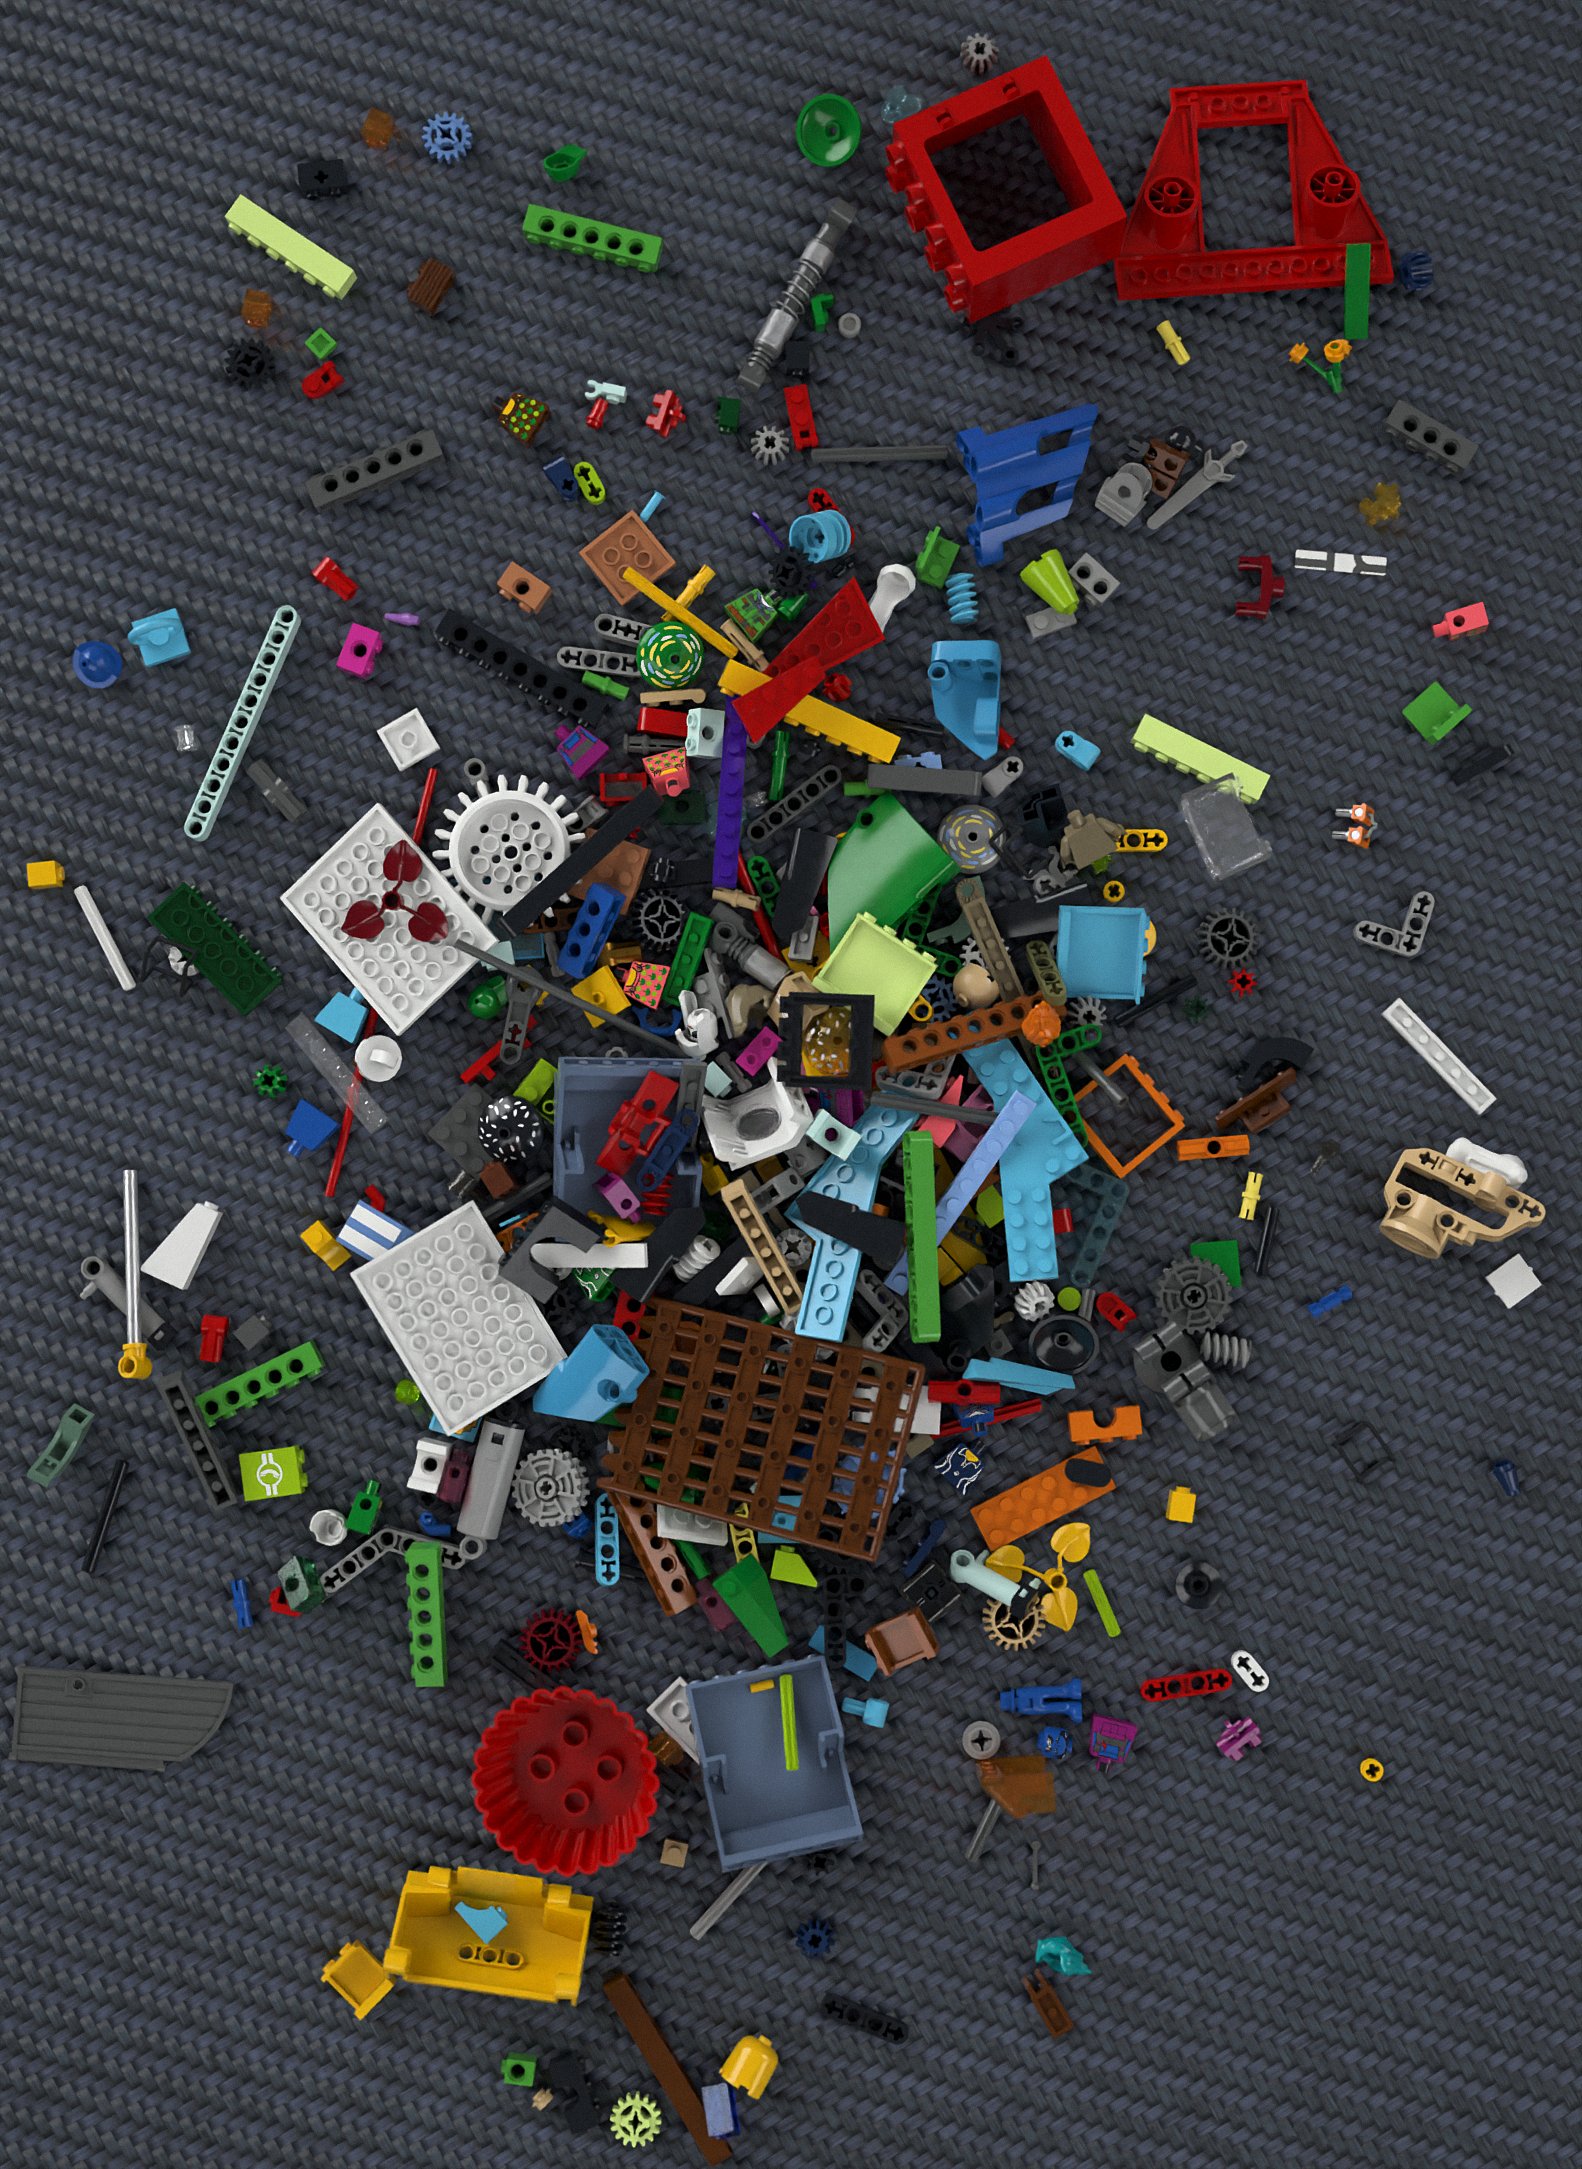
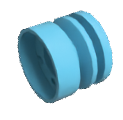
M831 509L800 516L793 522L790 528V546L803 548V553L810 554L808 561H814V563L841 557L850 546V526L843 515Z

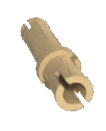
M732 618L728 619L720 627L746 656L750 666L753 665L761 673L770 664L763 656V651H759Z

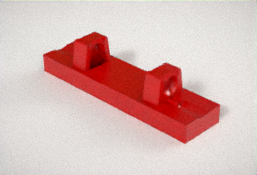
M531 1015L527 1033L538 1024ZM518 1025L510 1031L513 1034L512 1041L507 1039L506 1044L516 1043L517 1034L522 1033L518 1029ZM525 1038L523 1049L527 1050L532 1044ZM502 1039L460 1075L465 1083L470 1084L481 1073L489 1081L497 1076L490 1065L500 1057Z

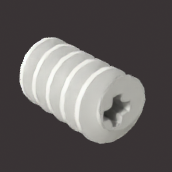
M697 1235L679 1262L672 1265L677 1277L684 1282L691 1281L720 1255V1246L711 1238Z

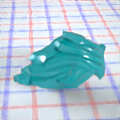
M1049 1937L1045 1940H1037L1038 1946L1035 1955L1037 1963L1045 1960L1054 1971L1067 1974V1977L1071 1974L1084 1975L1091 1973V1970L1087 1969L1088 1966L1082 1961L1084 1959L1083 1955L1072 1946L1067 1937Z

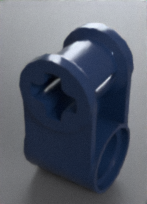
M562 455L542 466L546 477L554 485L564 501L573 502L579 498L580 488L578 481ZM569 486L573 489L569 491L568 489H565V487Z

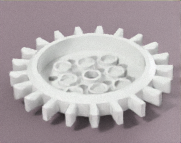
M504 775L498 776L499 792L489 794L487 786L481 780L478 781L477 788L482 798L474 803L471 802L468 795L460 792L458 794L460 802L467 807L462 815L459 816L449 809H445L443 812L449 820L456 822L453 831L448 832L444 829H436L435 835L440 839L450 840L449 850L433 852L435 859L450 860L451 868L440 871L447 880L455 877L458 885L454 889L459 894L465 892L470 896L467 903L473 910L478 903L485 907L482 921L487 926L492 920L494 911L503 912V915L506 914L541 882L535 881L537 874H542L544 879L572 854L571 844L582 843L587 840L585 833L569 835L566 829L567 826L576 823L580 819L576 812L570 813L562 819L557 814V811L564 806L567 799L560 795L551 805L543 801L549 789V785L545 782L539 786L535 795L526 793L529 783L527 776L521 775L517 791H508V782ZM513 814H519L517 821L511 820ZM536 822L540 823V828L533 830V824ZM483 826L489 827L487 833H481ZM504 835L510 836V840L508 842L502 841V837ZM525 844H531L529 851L523 850ZM479 847V853L472 854V848ZM508 847L517 848L518 853L515 858H506L505 851ZM546 853H552L550 860L544 859ZM500 856V862L497 864L493 863V858ZM521 865L522 870L518 873L514 872V867ZM485 877L491 878L490 884L485 885L483 883ZM580 879L576 884L580 885L582 879ZM512 886V892L506 894L504 891L505 887ZM567 893L563 894L559 898L562 902H565L567 904L570 901V898L567 895ZM551 907L543 912L549 918L554 916Z

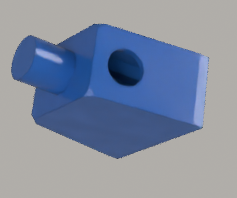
M301 1099L285 1131L287 1135L293 1138V1141L286 1150L297 1158L305 1147L310 1151L316 1152L340 1128L341 1124L307 1100Z

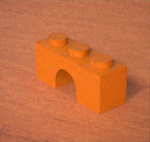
M1138 1405L1113 1407L1114 1419L1106 1427H1099L1095 1424L1092 1410L1067 1412L1070 1440L1072 1442L1076 1441V1445L1090 1444L1092 1439H1099V1443L1113 1442V1437H1122L1123 1440L1137 1439L1136 1435L1142 1434L1140 1407Z

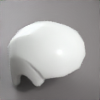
M333 1509L319 1511L312 1517L310 1531L315 1533L316 1541L327 1546L340 1544L347 1536L348 1528L345 1527L347 1520L342 1513Z

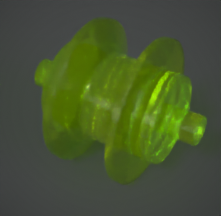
M1107 854L1092 862V867L1095 868L1094 873L1098 875L1099 871L1104 873L1105 870L1110 872L1107 866L1109 862H1115L1111 859L1112 856Z
M406 1379L402 1380L395 1390L396 1400L407 1405L414 1404L420 1395V1389L417 1384Z

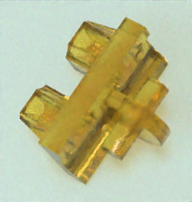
M1380 482L1373 491L1378 500L1374 503L1370 499L1365 498L1359 504V511L1366 517V524L1372 527L1380 518L1386 521L1388 518L1396 520L1399 517L1397 510L1401 505L1397 501L1400 498L1397 492L1399 486L1395 483L1389 486Z

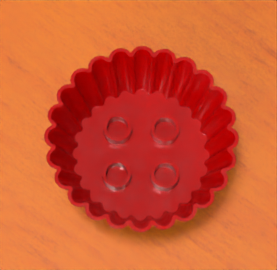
M564 1686L558 1687L553 1692L538 1689L533 1692L531 1698H516L511 1704V1710H501L494 1717V1727H489L482 1733L481 1741L483 1747L477 1749L474 1754V1763L478 1769L474 1771L471 1777L473 1787L479 1791L474 1799L475 1806L480 1812L485 1814L483 1817L484 1828L492 1834H497L496 1841L498 1846L504 1851H513L515 1859L520 1864L529 1865L533 1863L534 1867L541 1873L548 1874L556 1870L558 1874L564 1877L573 1876L577 1870L583 1874L590 1875L595 1873L600 1865L604 1867L614 1866L619 1860L620 1853H631L636 1847V1837H642L648 1832L649 1821L647 1817L652 1816L656 1812L657 1802L653 1794L658 1791L660 1785L659 1779L653 1771L656 1767V1758L646 1748L648 1739L642 1731L634 1727V1720L631 1715L626 1712H617L615 1703L610 1699L602 1698L598 1700L589 1690H580L576 1693Z

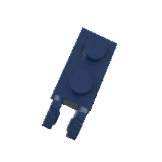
M936 1519L929 1527V1537L923 1535L916 1545L919 1548L914 1556L909 1554L903 1562L902 1566L905 1567L903 1573L908 1577L912 1576L943 1534V1530H945L947 1525L944 1520Z

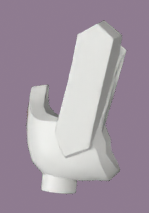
M682 990L678 998L682 1009L685 1030L682 1032L679 1028L675 1031L677 1042L686 1055L703 1061L707 1053L718 1048L719 1041L717 1038H711L709 1012L699 1014L696 1020L698 1043L689 1038L687 1018L694 1010L698 1009L697 1000L694 992Z

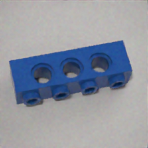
M593 883L589 887L585 902L578 910L574 926L569 930L568 939L558 955L559 958L556 965L576 979L587 978L591 975L627 897L607 883Z

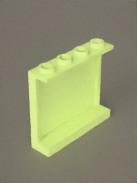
M865 912L864 915L858 913L856 919L811 985L823 993L875 995L874 1027L889 1037L900 1024L938 965L934 963L936 958L926 951L923 954L916 951L917 945L905 938L902 941L895 936L897 932L889 926L885 925L882 928L876 924L877 918L868 912ZM844 1006L851 1011V1006Z

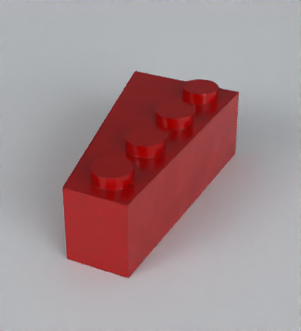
M816 656L805 660L731 702L753 744L760 740L827 677Z

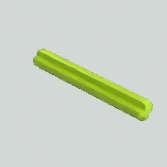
M787 1674L779 1677L785 1761L787 1771H795L799 1769L793 1681L792 1675Z

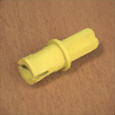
M1169 320L1162 322L1157 326L1156 330L1164 340L1165 348L1170 350L1178 365L1186 364L1190 357L1181 343L1182 338L1177 336Z

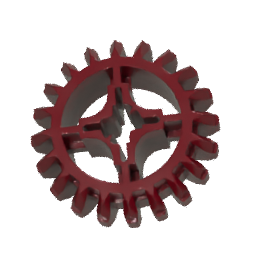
M554 1607L550 1609V1615L547 1614L545 1608L541 1610L542 1617L536 1612L533 1613L532 1616L535 1622L528 1618L525 1622L530 1628L522 1627L521 1629L527 1636H520L519 1641L527 1643L520 1647L521 1651H529L524 1655V1658L529 1659L531 1656L534 1658L530 1663L531 1666H534L536 1662L541 1663L538 1667L540 1671L543 1670L544 1665H548V1673L552 1672L553 1665H555L558 1672L562 1670L561 1663L566 1668L570 1667L568 1658L575 1662L577 1657L573 1652L581 1653L582 1650L576 1644L583 1643L582 1638H576V1636L582 1634V1630H574L579 1624L576 1620L572 1624L569 1622L573 1616L572 1614H569L566 1619L563 1618V1609L560 1610L558 1615H555L556 1610ZM554 1622L549 1631L535 1630L541 1623ZM561 1625L568 1631L570 1643L560 1636L559 1630ZM555 1629L554 1640L557 1641V1644L553 1643L549 1650H547L549 1640L546 1639V1636L549 1638ZM533 1637L536 1638L537 1641L542 1643V1655H540L535 1649L532 1640ZM553 1649L568 1650L561 1657L549 1658Z

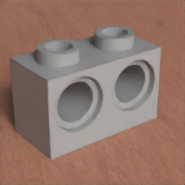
M1087 552L1068 571L1075 591L1079 590L1084 594L1085 601L1093 607L1096 605L1100 608L1120 585V582ZM1084 570L1088 573L1089 577L1081 579L1078 577L1077 571ZM1100 585L1104 587L1106 593L1102 595L1097 594L1094 591V587Z

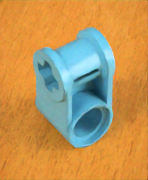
M1072 731L1062 732L1055 741V748L1059 753L1086 771H1089L1101 752L1097 746L1084 740ZM1067 738L1070 739V742H1069L1070 745L1067 746V747H1064V746H1063V744H1064V741H1063V740H1066Z

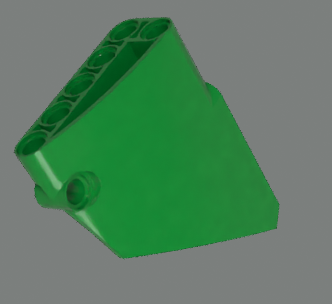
M889 790L881 794L868 808L859 811L856 822L836 845L828 864V915L831 955L856 919L858 913L864 915L865 912H868L877 918L876 924L882 928L887 925L895 930L921 905L922 898L939 882L944 885L948 884L962 870ZM869 816H873L872 824L865 826V820Z

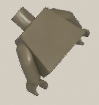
M1080 810L1070 812L1067 818L1071 824L1064 828L1065 836L1061 839L1060 860L1062 866L1065 869L1067 864L1073 863L1079 870L1117 850L1116 842L1120 841L1118 839L1119 836L1128 835L1121 824H1115L1103 817L1097 818L1094 814L1083 817Z

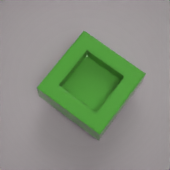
M321 327L305 342L306 347L321 361L338 346Z

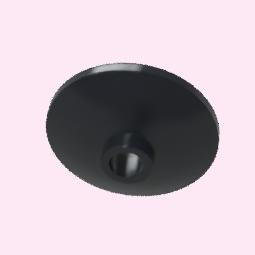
M1189 1563L1179 1571L1176 1577L1175 1590L1177 1596L1182 1603L1190 1608H1209L1218 1601L1222 1593L1221 1576L1208 1563ZM1196 1580H1200L1202 1583L1198 1589L1193 1586Z

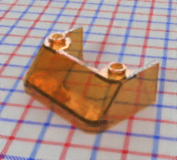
M1042 1755L989 1758L975 1761V1772L980 1786L1007 1814H1011L1012 1818H1025L1026 1814L1056 1812L1053 1771L1046 1772L1045 1757Z

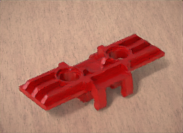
M650 1070L635 1097H632L630 1101L624 1100L610 1123L608 1133L611 1136L595 1164L624 1177L638 1154L649 1157L666 1127H669L672 1123L670 1118L662 1114L680 1084ZM651 1099L655 1101V1105L651 1109H644L642 1107L645 1100ZM654 1121L658 1122L648 1141L643 1145L639 1135L646 1124L652 1125ZM623 1140L631 1145L627 1148H622L619 1146V1142Z

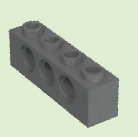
M1400 399L1381 428L1389 438L1400 440L1405 443L1404 445L1408 449L1419 451L1424 454L1428 461L1437 462L1444 466L1447 472L1458 474L1459 476L1466 469L1479 445ZM1404 424H1410L1413 427V432L1407 431L1404 428ZM1424 436H1430L1433 439V443H1427L1424 440ZM1444 447H1449L1453 451V455L1446 454Z

